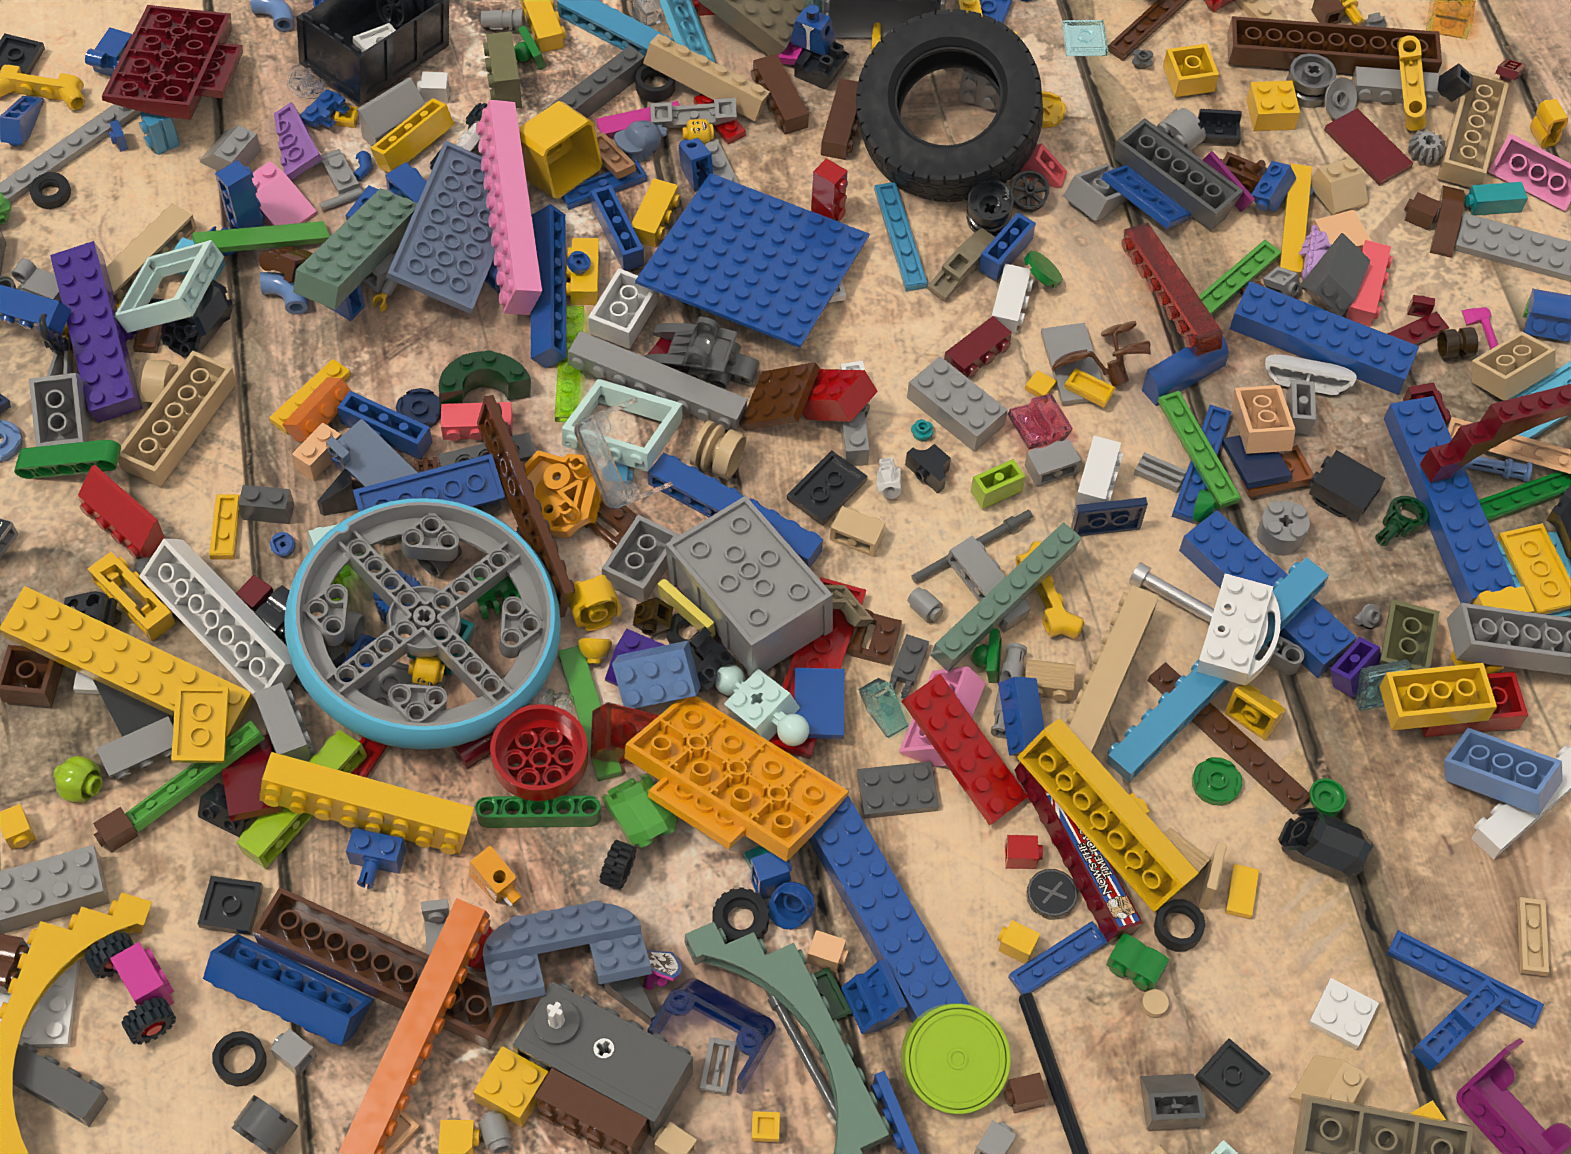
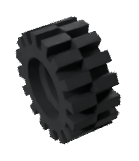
M616 839L607 853V858L604 860L599 882L611 888L621 890L631 873L630 870L634 864L633 861L636 857L637 847Z

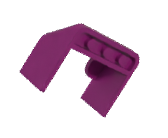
M1519 1038L1505 1047L1459 1089L1456 1096L1457 1103L1502 1154H1563L1571 1147V1129L1563 1123H1555L1545 1130L1507 1089L1515 1081L1516 1072L1506 1058L1524 1042Z

